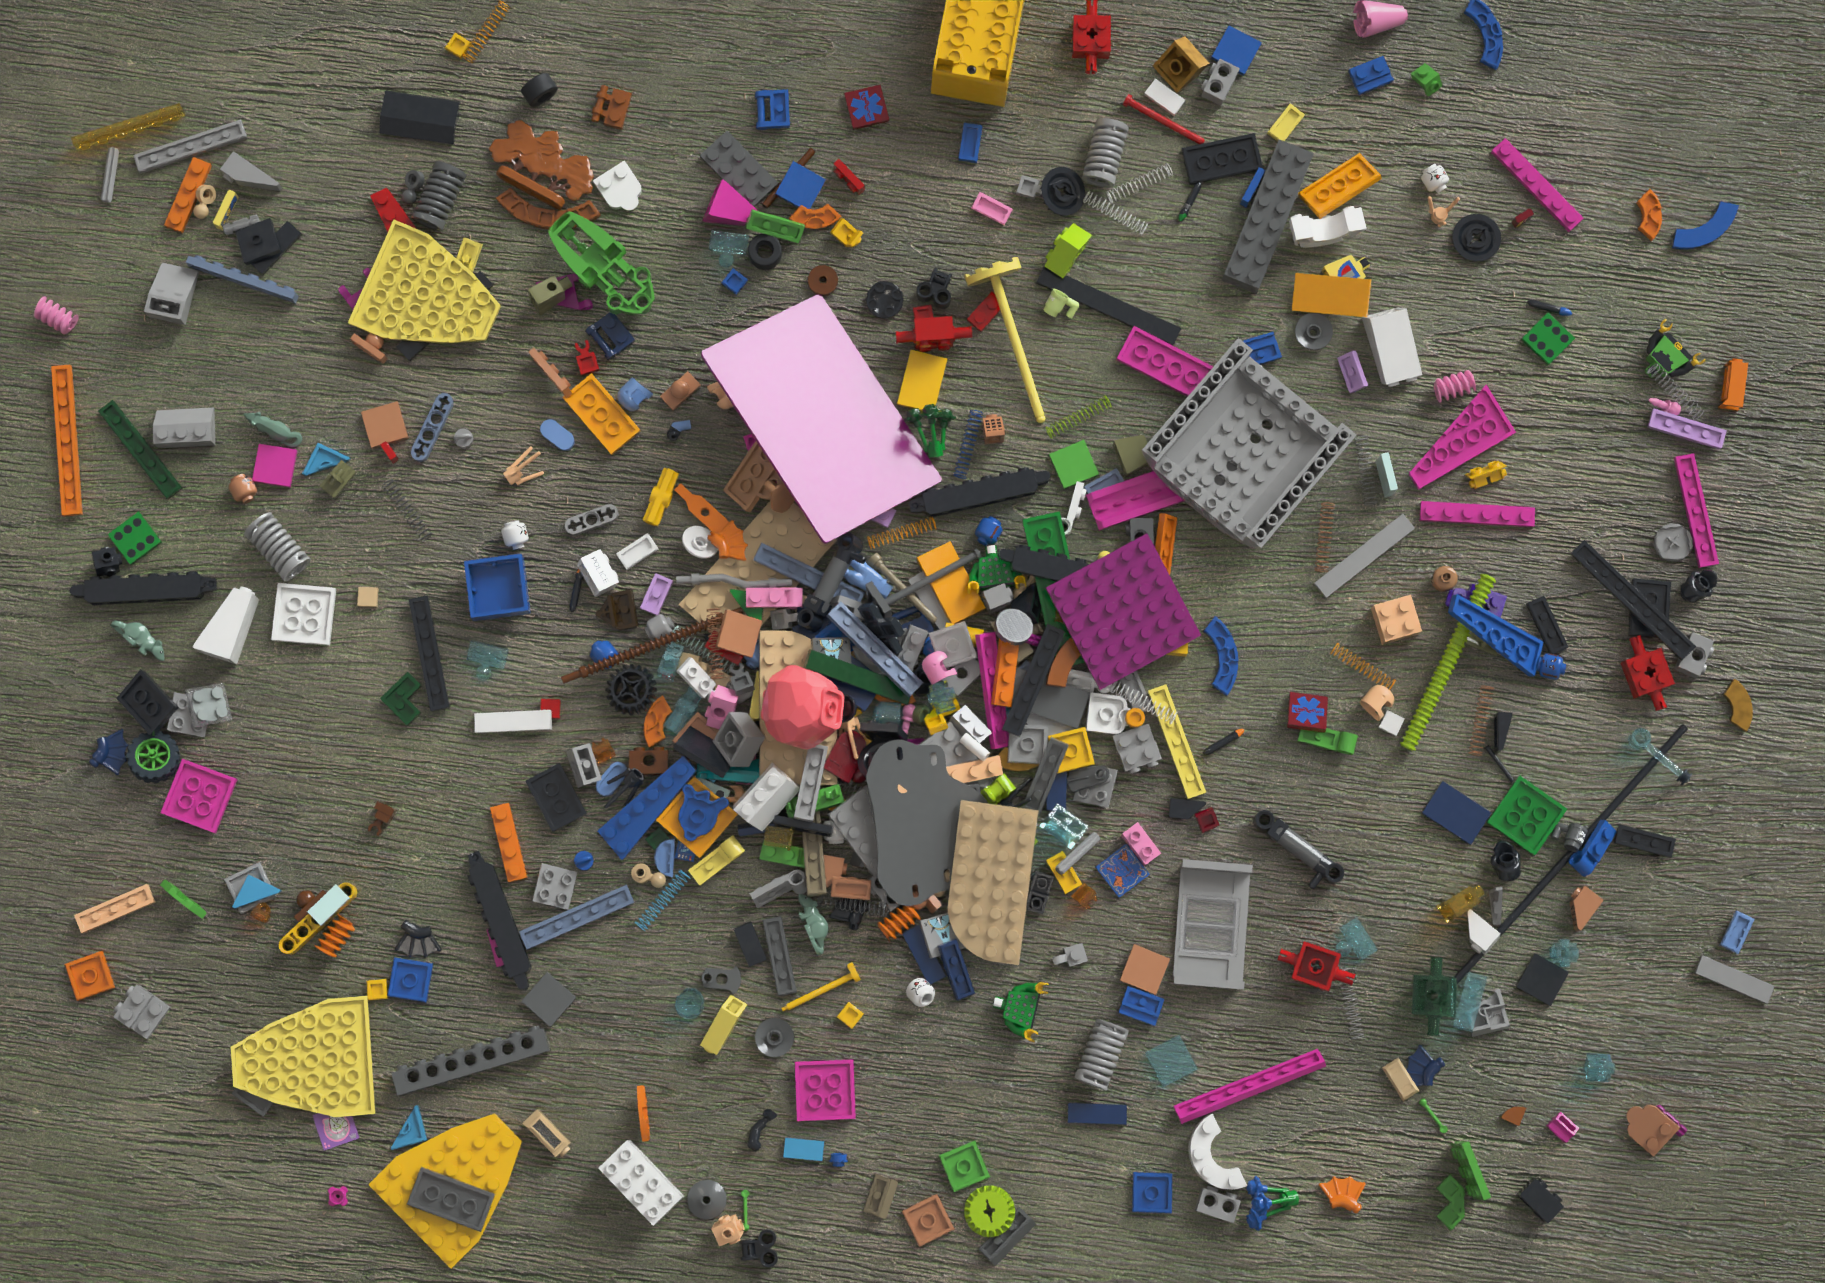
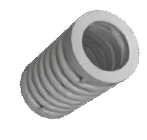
M1098 118L1096 120L1092 134L1093 138L1091 139V145L1087 154L1088 158L1086 159L1082 175L1083 181L1104 188L1114 187L1115 175L1118 173L1117 168L1120 166L1119 161L1123 153L1122 148L1125 146L1123 141L1126 140L1129 130L1125 123L1109 118ZM1097 180H1102V181H1106V182H1105V183L1097 182Z
M271 512L257 518L244 532V535L256 546V549L261 552L266 561L270 562V565L275 568V571L279 573L284 581H289L297 576L311 562V558L308 557L305 551H301V547L296 545L295 540H291L292 536L287 534L286 529H282V525L278 523V520L274 518Z
M1096 1018L1095 1027L1092 1028L1094 1034L1089 1036L1091 1041L1087 1042L1088 1048L1084 1050L1086 1055L1081 1057L1083 1062L1079 1063L1080 1069L1076 1071L1074 1079L1107 1091L1111 1079L1104 1074L1113 1075V1070L1107 1067H1116V1063L1110 1060L1118 1061L1119 1057L1112 1053L1121 1054V1049L1115 1046H1124L1122 1041L1126 1040L1129 1030Z

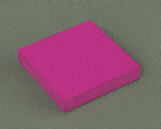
M259 444L252 478L253 482L291 488L297 450Z

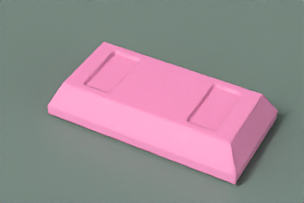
M979 192L971 209L1002 225H1005L1013 210Z

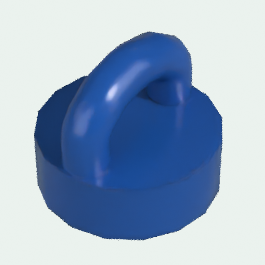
M580 851L576 854L574 863L578 869L585 871L593 866L594 858L589 852Z

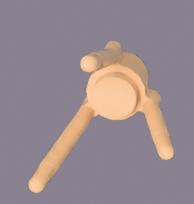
M1429 196L1428 204L1429 213L1432 214L1431 220L1438 224V227L1446 225L1445 220L1449 211L1458 203L1460 198L1457 197L1446 209L1443 207L1434 209L1432 197Z
M529 447L511 466L506 468L507 471L503 474L511 485L514 483L520 485L525 481L544 474L541 471L520 478L523 476L520 470L541 454L539 451L517 467L533 449V447Z
M854 716L850 721L841 724L839 736L843 733V728L844 732L848 731L854 758L858 759L852 730L856 729L855 725L859 733L867 739V737L860 731L861 725L858 717Z

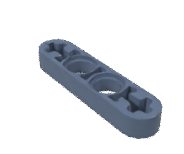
M441 393L436 397L411 449V455L417 462H424L428 459L453 408L454 401L448 393ZM447 398L449 404L444 405L442 410L445 411V414H443L440 410H436V408L441 409L442 403L440 400ZM435 414H439L442 417L441 422L438 424L431 422V418ZM426 431H431L434 436L432 440L425 441L423 434ZM420 441L425 445H429L428 448L426 446L423 448L424 456L420 455L417 457L416 450L420 451L422 448V444H419Z

